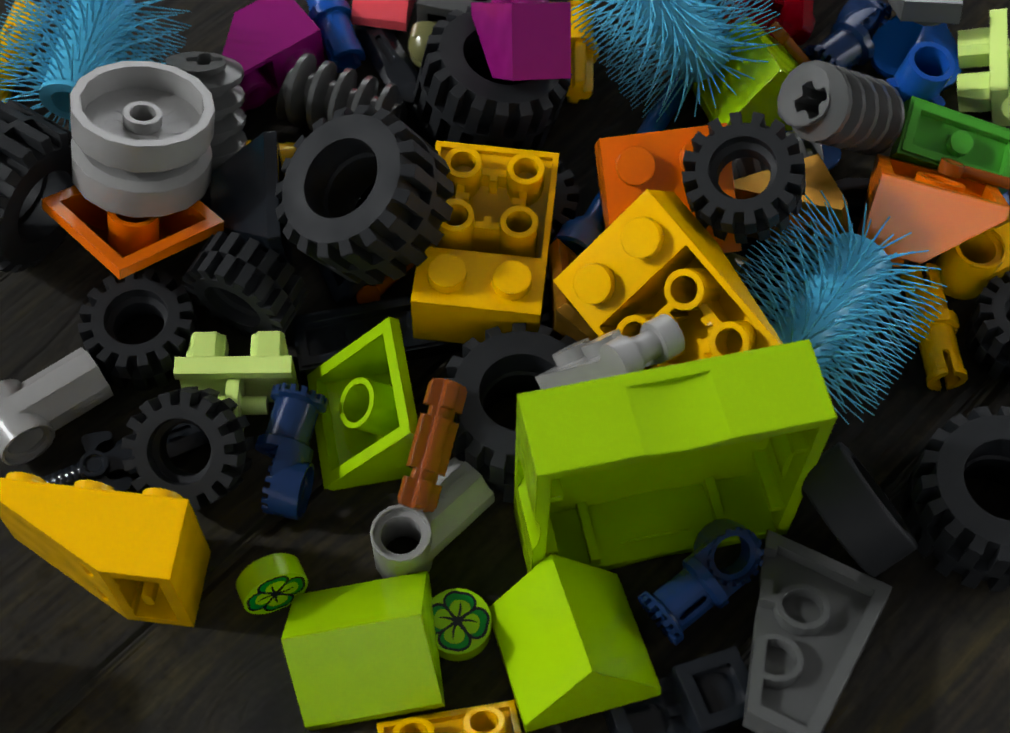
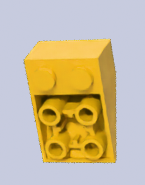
M436 140L435 149L438 151V155L446 161L450 169L446 177L454 183V196L446 200V203L453 208L450 221L442 222L439 231L444 236L438 246L431 243L424 252L428 258L418 267L416 266L411 295L413 338L464 344L474 337L481 343L485 341V330L499 326L502 333L512 332V323H526V331L538 332L542 321L560 153Z
M646 189L553 280L599 337L617 329H620L622 335L633 337L640 334L642 324L656 316L667 314L672 317L682 330L685 339L684 351L664 363L647 366L644 370L783 344L716 240L679 197L671 191Z
M10 472L6 474L5 478L0 477V519L16 540L128 620L186 627L195 626L211 550L189 499H184L180 494L163 488H147L143 490L142 494L115 491L111 486L94 480H78L74 483V486L47 483L44 479L25 472Z

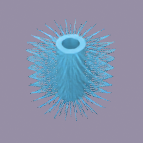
M14 0L24 4L27 8L9 2L24 10H17L5 4L19 13L12 12L7 8L8 13H13L17 17L2 13L14 18L17 22L0 16V18L14 22L17 25L12 26L0 20V22L15 28L10 29L0 25L10 31L7 32L0 29V32L8 35L0 34L8 40L0 38V40L8 44L5 46L0 43V45L6 47L0 48V53L8 54L18 60L7 58L0 54L1 58L10 61L7 63L0 61V63L6 64L0 66H11L19 70L0 67V69L12 73L0 72V74L18 77L10 80L0 78L4 80V82L0 83H15L18 85L0 84V86L29 87L34 90L26 92L0 89L23 93L3 100L39 95V99L12 101H41V103L30 107V109L35 110L46 107L49 110L44 115L46 118L52 113L56 115L53 121L59 116L56 123L59 122L60 118H64L63 127L65 126L66 119L69 120V131H71L70 93L79 78L99 66L120 61H153L150 59L153 57L162 62V64H165L161 61H165L161 56L168 57V55L160 52H168L174 55L171 52L179 53L175 51L178 50L175 47L183 48L172 45L167 41L185 45L162 38L161 36L166 35L186 42L171 36V34H166L173 33L187 39L176 34L179 32L170 31L184 30L166 28L155 23L189 28L154 21L165 19L191 27V25L167 18L177 14H185L184 12L141 11L138 9L148 7L190 11L149 6L162 0L135 3V0H48L51 4L47 3L46 0H40L43 3L27 0L35 3L36 5L34 6L26 0H23L26 3ZM57 5H62L65 8H59ZM22 12H29L32 16L26 15ZM134 13H143L151 16H138ZM151 13H172V14H171V15H154V14H151ZM18 15L26 16L35 22L23 19ZM17 19L23 20L28 24H23ZM149 22V23H151V24H153V25H155V26L144 25V24ZM48 24H54L57 27H51ZM141 26L146 30H138L135 27ZM152 28H161L166 31H158ZM12 30L20 31L22 34H17ZM8 33L14 34V35H18V36H20L21 38L25 39L26 41L21 40V39L14 38L13 36L9 35ZM8 38L15 39L19 43H14ZM154 38H159L166 43L159 42ZM150 42L159 43L165 47H159ZM40 43H46L49 46H43ZM38 48H42L46 52H41ZM2 49L13 50L18 54L8 53ZM125 51H131L134 55H129ZM29 53H36L37 55L32 56ZM31 62H38L42 66L34 65ZM23 67H33L39 72L28 71ZM12 71L29 73V75L21 76ZM18 82H32L37 85H26Z
M585 0L582 4L578 5L577 7L573 8L572 10H574V9L580 7L581 5H583V4H585V3H587L588 1H591V0ZM626 0L595 1L597 3L575 13L578 14L590 8L573 22L575 23L584 15L598 11L592 16L587 17L585 21L576 27L592 17L594 18L587 26L578 31H583L586 27L599 21L590 30L584 32L588 34L591 30L601 26L598 31L591 33V36L584 42L592 36H596L598 32H603L586 46L591 43L595 44L600 37L609 33L600 43L595 45L596 47L593 50L604 41L612 38L607 44L596 50L600 52L605 46L614 43L611 48L603 50L605 52L602 55H604L606 52L609 54L614 47H617L613 50L612 54L600 61L602 62L607 59L605 64H609L606 68L612 66L606 73L613 67H619L609 76L621 67V73L618 74H621V76L629 68H633L628 74L618 78V80L622 79L618 85L627 81L619 89L625 84L632 83L627 87L629 88L635 83L629 92L634 90L630 96L636 95L630 102L642 90L651 86L635 101L637 102L651 90L647 98L638 104L640 105L648 99L645 103L646 105L653 94L659 91L644 111L669 83L667 92L642 118L666 95L661 113L678 82L683 79V83L660 115V117L663 115L684 85L679 110L674 122L677 119L692 82H697L698 84L694 117L696 116L698 99L700 105V81L705 91L702 80L707 79L716 108L709 77H711L721 94L712 76L715 73L737 95L720 76L721 74L725 78L720 69L723 67L739 79L740 77L730 70L751 79L754 78L726 66V62L729 60H739L741 62L769 61L745 59L730 54L778 45L745 42L782 29L781 27L741 42L734 41L743 36L775 28L774 26L748 33L754 29L767 27L758 26L774 18L772 17L757 26H748L771 15L768 14L750 22L756 16L771 11L763 12L769 6L757 10L769 1L758 8L750 9L763 0H756L747 8L745 6L753 0L742 4L740 3L744 0H728L727 2L726 0L725 2L724 0H706L704 3V0H628L627 2H625ZM601 2H608L606 6L591 11ZM617 3L612 10L603 12L607 7ZM621 9V11H620L619 13H617V14H612L613 12H615V11ZM760 11L758 14L744 19L745 17H747V16L750 15L751 13H755V12ZM730 14L728 18L723 19L725 15ZM739 17L734 23L726 24L729 20ZM606 18L604 23L598 25L601 21H603ZM616 19H619L618 23L611 25ZM745 20H748V21H747L746 23H744L743 25H735V24H737V23H740V22H743V21H745ZM630 21L627 26L622 27L625 22ZM634 26L632 30L626 31V29ZM750 27H753V28H751V29L739 30V29H742V28H750ZM746 31L736 37L729 38L734 33ZM629 36H631L629 41L624 42ZM643 37L639 43L635 44L637 39ZM646 43L645 47L639 48L640 45ZM765 45L731 51V47ZM623 49L615 58L608 61L614 53ZM625 53H627V54H626L624 57H622L618 62H616V63L610 65L616 58H618V57L624 55ZM655 54L651 60H648L651 55ZM659 59L657 63L652 64L653 61ZM623 61L622 63L624 64L616 66L619 62ZM638 70L631 78L624 80L629 74ZM668 70L667 73L660 78L663 71ZM671 75V78L660 88H658L660 84L663 82V80ZM679 76L678 80L673 84L675 78ZM643 79V81L638 86H636L639 80ZM650 80L642 89L635 92L640 85ZM656 84H658V86L656 87V89L654 90V92H653L652 94H650V93L652 92L654 86H655Z
M821 190L843 233L839 234L826 202L824 204L829 213L830 222L805 194L806 198L832 228L833 234L823 226L804 200L817 221L810 215L808 210L805 211L802 208L801 210L811 218L816 229H814L811 221L809 224L799 213L798 216L802 220L790 213L789 215L795 219L801 228L791 220L789 221L794 227L790 225L788 227L796 230L801 238L788 227L786 228L790 232L783 231L796 239L789 238L783 231L782 233L785 236H782L770 228L781 240L770 236L777 244L768 240L765 241L776 251L756 241L769 254L751 245L759 250L764 257L756 255L752 251L750 252L759 258L761 262L747 255L745 256L760 269L742 260L753 272L748 271L739 264L737 265L743 268L747 275L741 274L737 270L735 271L746 279V281H742L751 287L752 290H748L752 297L758 299L764 305L758 306L762 312L768 315L766 318L783 344L810 339L821 373L831 383L829 384L825 381L826 387L828 385L834 389L842 401L827 387L828 393L833 396L846 414L847 412L841 404L864 422L844 404L840 394L845 396L863 414L864 412L858 406L873 416L874 414L848 397L840 389L839 385L848 389L861 404L863 403L856 395L877 409L866 400L868 399L880 405L867 391L885 400L878 396L875 390L878 391L879 389L887 395L888 393L875 384L888 387L889 389L890 387L876 376L893 384L882 372L884 371L896 379L898 378L890 374L891 372L887 368L894 369L900 374L902 373L890 366L888 362L904 368L889 355L907 363L893 350L912 359L899 347L906 348L914 354L915 352L904 346L900 341L917 348L901 334L920 343L921 341L915 339L905 329L914 332L924 339V336L915 332L909 325L918 327L929 334L912 322V320L923 323L930 329L928 324L921 321L911 312L927 319L929 322H935L925 317L917 309L920 308L939 319V317L911 301L927 305L942 314L933 308L934 306L927 304L919 297L939 305L942 304L911 292L915 290H907L905 288L919 289L948 302L926 291L928 289L920 288L914 284L936 289L938 287L903 280L894 274H904L944 287L948 286L908 274L915 271H929V269L941 270V268L891 262V259L903 255L928 252L929 250L899 254L896 252L891 255H887L883 250L912 232L882 246L893 236L891 235L881 245H877L874 241L890 216L872 240L868 239L866 235L872 219H870L864 235L866 203L862 235L854 233L853 223H851L843 194L849 231L845 232ZM798 221L814 231V237L811 236ZM815 222L826 232L828 237L820 232ZM801 233L807 235L815 245L808 243ZM801 243L805 244L811 251L805 250ZM773 245L781 248L784 254L777 250ZM788 245L798 248L799 252H793ZM769 250L778 254L779 256H781V258L774 256ZM790 257L797 258L800 263L792 261ZM778 259L783 260L786 266H784L782 262H780ZM786 261L792 264L794 268H789ZM757 263L765 266L769 272L762 269ZM772 263L782 266L784 270H777ZM892 265L928 269H892ZM751 267L762 272L763 274H765V276L757 274ZM774 275L781 276L785 282L776 279ZM762 277L767 278L770 284H768ZM770 279L776 282L779 287L773 286ZM893 280L902 281L913 287L899 285ZM756 281L767 285L768 289L761 288ZM753 287L759 289L761 292L755 291ZM905 291L921 302L904 297L899 292ZM757 293L766 295L770 301L762 299ZM891 295L902 298L908 304L894 300ZM886 301L892 302L898 307L890 306ZM903 305L912 306L914 309H909ZM903 309H904L905 311H907L909 314H911L913 317H915L916 319H914V318L908 316V315L903 311ZM890 312H894L901 320L893 318ZM878 315L886 317L889 323L884 322ZM876 322L884 325L886 328L878 327ZM894 326L900 327V328L903 329L907 334L901 332L900 330H897ZM881 329L889 330L892 335L882 331ZM892 331H894L896 334H898V335H899L900 337H902L904 340H902V339H900V338H897V337L893 334ZM878 333H882L890 341L881 339ZM866 336L874 338L878 344L872 343ZM864 343L872 346L874 349L866 348ZM888 343L895 345L898 349L894 348ZM883 348L890 349V350H891L895 355H897L898 357H896V356L890 354L889 352L885 351ZM869 350L877 351L880 356L871 353ZM880 352H882L884 355H886L894 362L885 359ZM866 354H870L879 363L869 360ZM854 357L862 359L866 366L859 364ZM866 362H868L874 368L869 367ZM852 364L861 368L863 371L855 370L852 367ZM877 365L883 366L887 371L883 370ZM872 370L880 372L887 379L875 374ZM845 371L850 372L854 379H852ZM858 372L865 373L869 378L860 375ZM853 374L859 376L867 385L857 382ZM868 374H871L884 385L873 381V379ZM842 379L850 381L854 388L858 391L856 386L853 384L855 383L869 396H871L875 401L860 394L859 391H854L848 385H846ZM867 382H869L878 389L871 387ZM865 387L871 388L875 393H873ZM834 407V410H835V411L844 419V421L849 425V423L845 420V418H844V417L838 412V410Z

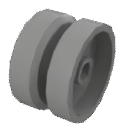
M120 61L99 66L78 79L70 93L73 184L86 200L103 210L133 218L163 217L188 209L204 197L211 182L213 156L210 143L214 136L215 107L212 93L199 78L178 67L154 61Z

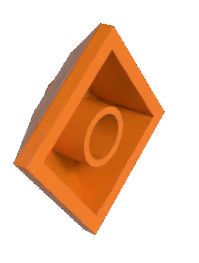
M877 154L857 234L862 235L865 206L867 203L864 235L870 219L872 221L866 237L872 240L890 216L874 242L877 245H881L893 235L882 245L884 246L912 232L883 250L887 255L896 252L899 254L929 250L928 252L907 254L891 259L893 263L904 264L905 260L923 264L1006 221L1010 206L996 186L963 177L953 178L940 173L936 169Z
M75 185L41 199L42 209L119 280L209 238L212 234L215 235L218 231H224V220L200 200L186 210L167 216L133 218L103 210L86 200Z

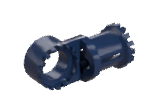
M849 0L830 29V35L819 44L808 45L802 51L811 61L819 60L849 70L855 65H865L874 56L875 46L871 40L874 36V31L880 28V23L885 24L888 21L884 17L889 18L893 8L885 0Z
M285 382L273 385L270 397L275 403L265 434L257 437L255 449L258 452L273 459L271 462L272 466L269 465L268 468L270 475L265 477V482L271 483L270 488L263 487L262 493L269 495L268 498H261V503L268 504V506L262 505L261 509L266 514L300 521L307 510L314 483L315 469L314 464L311 463L314 451L309 445L318 414L326 412L329 400L323 394H316V391L313 389L307 394L308 387L302 386L300 392L297 391V384L291 383L290 386Z
M727 518L715 519L706 524L698 533L694 542L693 552L682 561L683 569L653 594L644 591L638 596L639 604L649 614L648 617L652 621L656 618L660 620L655 624L656 627L659 629L661 626H664L661 629L662 634L677 646L684 640L683 631L713 606L722 609L729 603L728 597L745 583L752 581L750 579L752 574L756 576L759 573L756 569L758 565L762 566L764 562L761 559V555H764V549L760 546L762 545L761 540L752 531L736 521ZM730 536H739L741 552L738 559L726 568H717L714 562V553L717 546L722 540Z

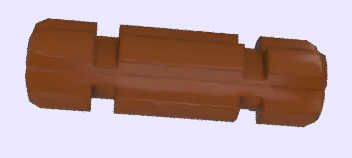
M432 378L428 383L423 404L428 405L429 408L427 414L420 413L406 463L407 467L412 468L410 477L403 476L397 496L398 503L404 507L421 512H433L437 508L442 486L436 484L438 476L445 477L459 426L458 423L453 422L455 414H462L467 396L466 387L456 381Z

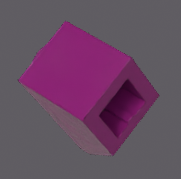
M257 0L234 13L222 55L236 60L243 67L244 78L238 85L243 87L245 93V101L240 107L244 112L260 107L269 98L278 94L287 74L304 53L314 54L317 60L316 72L325 61L321 30L295 0Z
M549 0L471 2V15L492 78L511 81L571 78V2H551Z

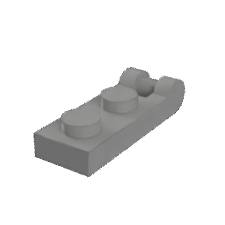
M660 314L642 324L640 334L636 336H624L620 329H617L592 341L589 338H585L557 351L552 355L557 366L536 376L535 379L542 390L642 371L647 366L664 363L683 352L685 339L677 322L667 314Z

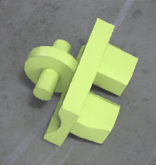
M1005 8L989 10V27L959 30L957 36L959 69L989 66V71L957 75L959 112L991 111L992 123L999 126H1010V40L1008 38V11Z
M217 331L193 332L186 357H175L173 375L175 380L180 381L181 388L198 386L200 391L207 388L219 391L218 399L231 398L238 405L232 411L237 418L243 415H268L269 402H275L270 397L273 385L286 382L291 386V383L297 384V391H299L292 355H289L285 334L282 331H258L251 335L250 356H228L229 344L226 335L220 334Z

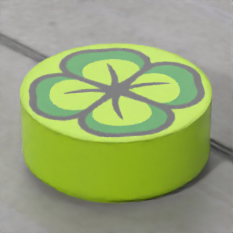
M275 553L264 556L249 564L240 573L235 587L247 612L251 614H267L290 605L293 602L294 595L303 594L308 587V579L296 556L287 553Z
M462 588L448 589L436 595L432 599L439 656L449 661H465L480 654L487 646L492 632L491 612L487 603L475 592Z

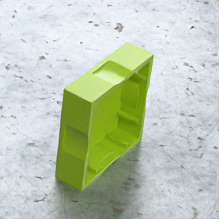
M810 339L517 394L514 517L527 572H530L550 553L603 570L621 568L664 556L693 552L694 542L698 533L706 524L715 519L727 518L736 521L752 531L759 539L765 538L767 529L780 535L787 534L803 498V481L811 469L818 463L837 419ZM730 536L722 540L717 548L741 543L739 536Z

